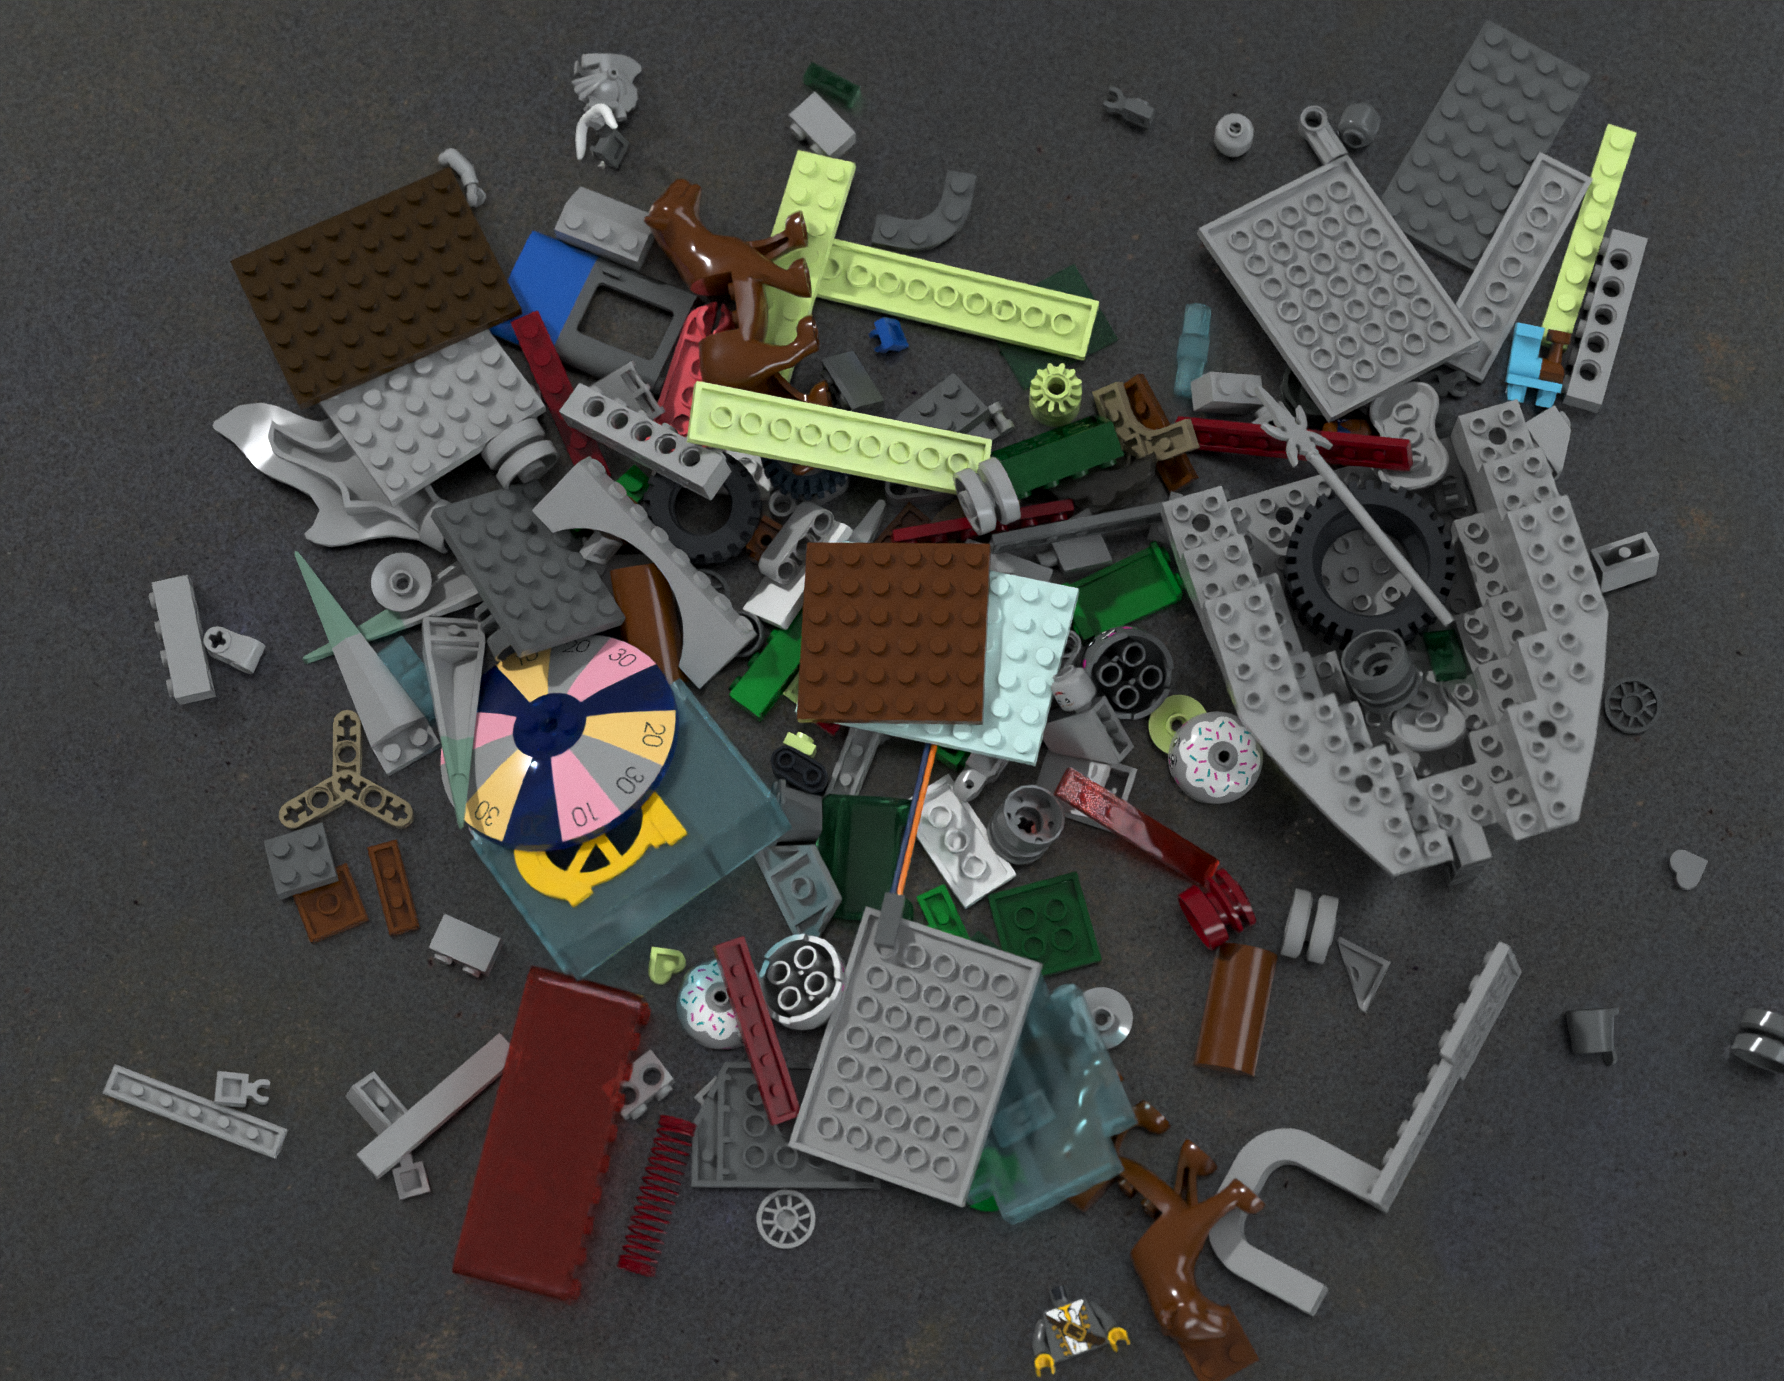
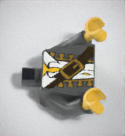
M1066 1285L1053 1288L1048 1292L1054 1308L1042 1313L1043 1318L1036 1322L1032 1339L1036 1374L1041 1376L1040 1369L1042 1367L1051 1368V1373L1054 1374V1364L1107 1346L1109 1342L1112 1349L1118 1351L1115 1344L1118 1340L1123 1339L1128 1345L1130 1340L1126 1331L1119 1327L1112 1314L1094 1301L1087 1302L1085 1297L1072 1301Z

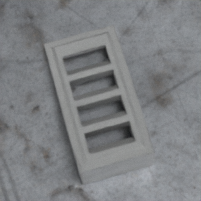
M879 499L853 530L847 541L873 543L887 511L884 500Z

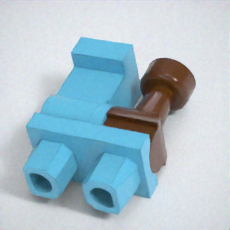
M1518 322L1515 324L1505 382L1508 383L1507 400L1518 399V402L1524 403L1526 389L1531 387L1538 389L1535 405L1546 408L1552 407L1556 394L1561 393L1564 378V369L1561 365L1563 345L1570 344L1572 333L1548 329L1546 339L1552 343L1547 358L1538 357L1545 328Z

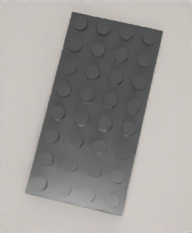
M1486 20L1380 199L1406 237L1473 274L1539 152L1544 154L1548 152L1589 82L1591 75L1497 24Z

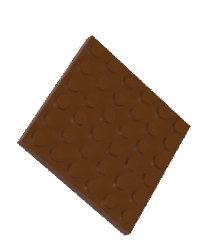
M807 542L797 721L799 723L983 725L991 545L984 543Z

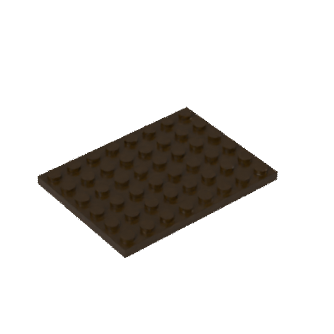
M450 167L230 261L300 411L522 315V309Z

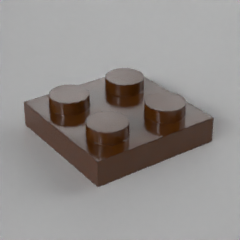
M1229 1304L1223 1306L1231 1310V1316L1228 1318L1229 1329L1225 1337L1189 1343L1176 1340L1198 1381H1222L1259 1361L1255 1350Z

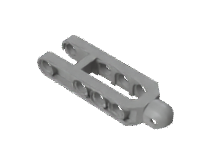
M1072 630L1069 631L1068 638L1072 641L1067 640L1065 647L1071 653L1063 655L1060 670L1069 665H1074L1076 668L1079 662L1081 640ZM971 753L964 769L954 782L953 792L955 796L965 803L976 798L986 784L994 783L1010 761Z

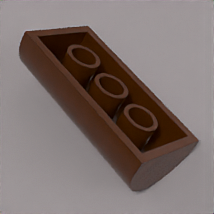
M655 563L610 570L614 600L626 617L622 625L618 626L620 639L636 647L656 663L627 677L629 691L689 682V677L678 667L683 649L681 626L675 594L663 573ZM657 681L659 682V684H657V685H653V686H649V687H644V688H639V687H643V686H648V685L656 684Z
M1223 943L1216 948L1193 1066L1255 1078L1278 959L1277 954L1262 948L1237 943Z

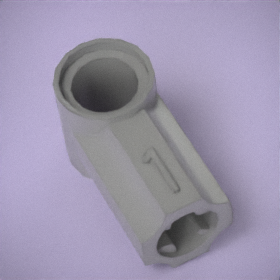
M1309 106L1304 109L1300 117L1298 131L1309 142L1322 164L1326 165L1346 155L1347 150L1327 121L1326 112L1318 106ZM1309 119L1317 120L1320 126L1316 128L1309 127L1306 121Z

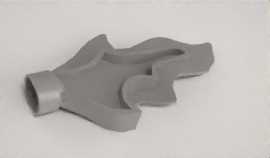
M266 403L238 405L213 422L215 431L233 442L257 470L311 496L319 508V512L313 526L304 533L308 541L318 545L337 547L369 539L398 537L421 541L442 553H446L451 549L432 520L431 514L433 509L452 503L438 497L431 484L392 507L330 419L314 421L278 406Z

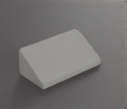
M374 1071L351 1086L346 1094L347 1100L378 1135L408 1111Z

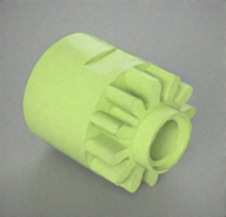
M1049 363L1046 369L1037 370V375L1031 380L1029 406L1033 416L1040 423L1049 427H1060L1070 423L1078 415L1082 398V381L1077 378L1074 369H1066L1064 363H1061L1059 367H1053Z

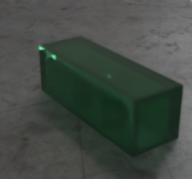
M814 62L810 63L803 75L804 84L850 108L853 107L861 93L860 86Z

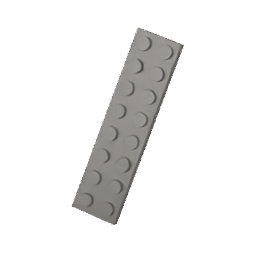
M1539 152L1456 303V307L1477 334L1480 342L1478 346L1443 364L1456 371H1464L1466 376L1482 384L1593 180L1592 178Z

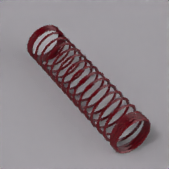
M660 1115L658 1121L659 1125L666 1128L656 1129V1132L663 1137L653 1138L654 1143L661 1147L650 1148V1151L659 1157L647 1158L648 1162L657 1167L648 1166L644 1168L647 1173L655 1177H642V1181L650 1186L639 1187V1190L648 1196L636 1197L638 1202L646 1206L637 1205L633 1207L634 1211L644 1216L633 1215L630 1217L633 1222L642 1226H627L628 1230L639 1236H624L627 1241L637 1246L623 1245L622 1249L635 1256L619 1255V1261L616 1264L618 1268L649 1277H654L657 1269L651 1265L631 1259L656 1264L659 1263L658 1260L638 1254L627 1248L658 1254L662 1252L629 1238L664 1244V1241L640 1233L632 1228L667 1234V1231L650 1226L634 1218L669 1225V1221L638 1209L652 1210L670 1215L673 1212L649 1204L641 1199L672 1205L676 1203L643 1189L678 1195V1192L658 1186L646 1179L680 1186L682 1185L681 1182L668 1179L650 1170L684 1175L682 1172L670 1169L652 1160L687 1166V1163L672 1159L654 1150L690 1156L689 1153L664 1145L657 1140L691 1147V1143L676 1139L660 1131H670L693 1137L695 1136L693 1133H696L694 1131L696 1130L695 1127H697L692 1122L668 1115Z

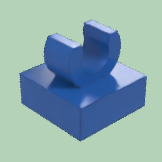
M883 317L874 322L876 329L869 333V338L877 339L880 337L881 339L880 346L874 348L875 352L885 353L889 350L900 352L909 347L898 319Z

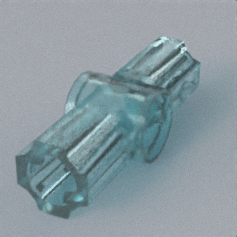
M1186 304L1183 331L1179 337L1176 362H1178L1174 386V393L1183 397L1192 398L1191 382L1203 376L1204 365L1206 366L1210 341L1207 338L1212 307H1208L1205 304Z

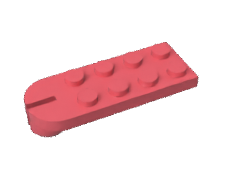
M711 302L698 307L687 316L658 400V405L660 407L663 406L666 411L654 418V422L660 425L663 423L671 425L678 431L679 435L685 438L688 435L694 384L696 381L703 382L699 369L698 343L709 335L736 329L732 312L722 304V316L718 328L711 333L718 312L717 302Z

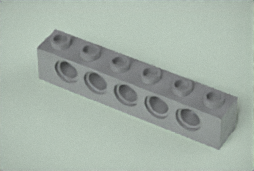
M1616 229L1612 230L1609 238L1603 237L1598 253L1603 255L1601 265H1595L1591 282L1596 283L1593 293H1587L1583 307L1584 310H1588L1586 320L1580 319L1575 337L1580 338L1578 348L1572 347L1568 360V365L1573 367L1570 376L1565 375L1562 382L1561 393L1565 394L1563 404L1598 413L1604 399L1648 238ZM1611 261H1621L1625 268L1622 270L1615 269L1611 265ZM1607 287L1612 288L1616 291L1617 296L1608 297L1604 294L1603 289ZM1603 315L1607 317L1609 324H1599L1595 316ZM1597 343L1602 351L1594 353L1589 350L1587 344ZM1580 371H1590L1594 379L1590 381L1584 380L1580 376Z
M579 383L559 411L567 425L709 500L713 499L732 472L725 461L726 456L715 448L708 450L702 447V445L688 443L687 436L685 438L679 435L678 431L667 423L660 425L654 422V419L646 412L639 410L637 413L631 410L630 406L623 400L608 398L596 386L589 388ZM674 449L673 452L667 454L668 451ZM698 462L695 466L690 467L693 463Z

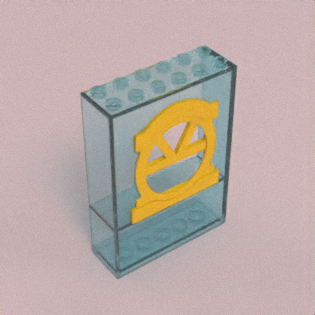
M681 678L663 689V696L661 698L648 700L632 711H675V729L669 753L661 770L648 789L638 799L643 814L641 830L636 841L623 856L619 854L603 831L598 828L577 837L586 838L567 871L561 870L552 864L547 857L544 845L562 841L561 828L547 829L550 821L558 816L552 769L518 792L503 841L489 837L472 826L467 828L474 838L469 843L479 855L484 865L493 874L517 910L523 915L530 928L539 937V940L549 954L552 955L563 973L571 972L577 981L792 829L774 794ZM659 692L651 699L660 697L662 693ZM525 816H530L533 819L532 832L528 836H524L521 833V822ZM535 816H547V817H546L540 824H538V825L536 826V828H535V832H536L537 834H542L543 831L545 830V833H544L542 836H537V835H535V833H534V827H535V825H536L538 822H540L544 817H535ZM528 817L523 820L522 832L524 834L530 833L531 819ZM596 844L611 864L596 871L580 873Z

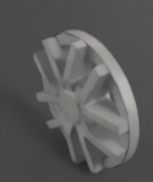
M785 1189L771 1193L762 1201L757 1212V1226L760 1234L769 1244L777 1248L791 1249L800 1246L808 1240L815 1227L816 1217L811 1202L803 1194L794 1190ZM787 1195L788 1206L781 1207L778 1196ZM791 1196L798 1197L803 1202L792 1207ZM774 1198L777 1210L766 1207L770 1200ZM806 1205L810 1212L798 1216L796 1211ZM763 1211L774 1214L773 1220H762ZM810 1217L811 1222L809 1229H807L799 1221ZM762 1224L774 1225L769 1235L766 1234ZM797 1226L806 1233L801 1239L793 1232ZM777 1229L783 1232L779 1242L772 1240ZM787 1233H789L796 1241L794 1243L783 1244L787 1236Z

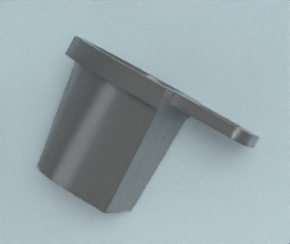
M780 779L779 782L774 781L769 792L764 815L763 838L765 845L776 846L777 842L817 841L822 831V797L787 788L786 780Z

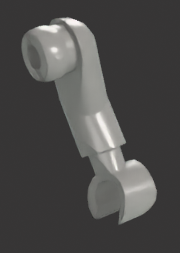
M446 149L438 157L440 165L444 168L452 167L461 176L463 186L467 188L466 200L470 208L474 205L476 208L483 204L486 195L481 188L477 187L478 181L473 165L456 149Z

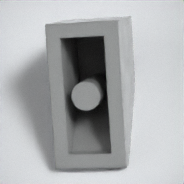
M1554 405L1527 421L1526 425L1534 448L1543 447L1555 481L1563 470L1571 434V423L1567 415L1563 411L1559 412Z

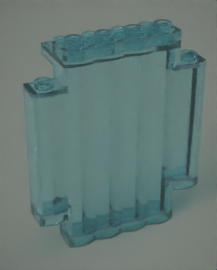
M1040 972L966 1200L968 1204L972 1205L994 1195L1003 1220L1011 1225L1027 1220L1038 1212L1053 1207L1068 1197L1084 1192L1095 1184L1108 1180L1122 1172L1124 1169L1110 1136L1123 1132L1138 1123L1083 991L1075 984L1061 985L1054 990V994L1050 995Z

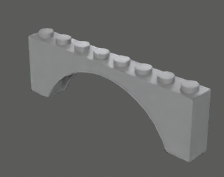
M588 456L579 461L532 511L552 533L573 528H588L607 532L631 543L655 563L669 582L682 616L683 649L678 667L700 689L711 681L757 633L753 630L751 622L744 616H740L732 608L730 600L714 589L707 575L698 571L690 563L688 555L681 549H677L668 540L667 533L651 522L644 508L635 504L626 495L625 488L618 482L613 481L605 473L604 466L599 461Z

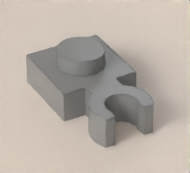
M218 1071L214 1105L245 1107L246 1099H252L258 1105H267L269 1097L258 1095L257 1090L260 1088L269 1089L270 1081L259 1079L254 1083H248L249 1074Z

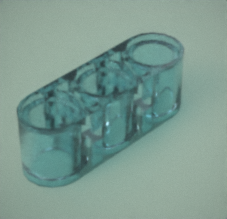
M401 635L379 651L377 655L428 722H430L436 716L426 668Z

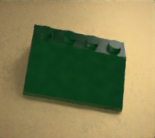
M1095 413L992 451L990 458L996 457L1002 464L1019 500L1032 494L1031 490L1040 486L1043 489L1055 487L1060 484L1059 479L1071 475L1072 479L1089 474V468L1097 465L1100 468L1112 466L1118 463L1116 458L1122 457L1124 454L1113 422Z

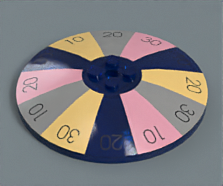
M589 635L521 658L515 652L509 655L505 661L494 665L481 677L464 822L481 837L507 848L522 851H552L572 847L595 839L627 820L650 798L661 783L672 762L678 741L679 713L677 702L671 686L657 664L645 653L626 642L611 637ZM558 724L554 731L545 732L549 725ZM441 749L440 766L442 781L446 794L454 807L443 750Z

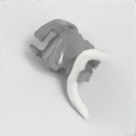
M592 53L582 55V67L579 65V61L575 62L574 75L580 78L573 80L572 84L575 87V93L579 95V100L586 104L583 109L586 113L580 118L576 129L578 160L584 157L586 135L589 127L599 130L606 123L612 129H617L616 121L626 120V114L636 107L638 89L633 85V79L641 72L642 68L632 58L618 54ZM595 64H599V68L594 70L583 69Z

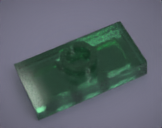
M1455 630L1425 632L1423 634V642L1435 682L1466 679L1467 670Z

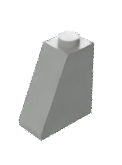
M1105 695L1093 698L1091 700V707L1081 713H1076L1075 710L1064 711L1061 708L1049 711L1042 739L1050 752L1118 764L1134 748Z

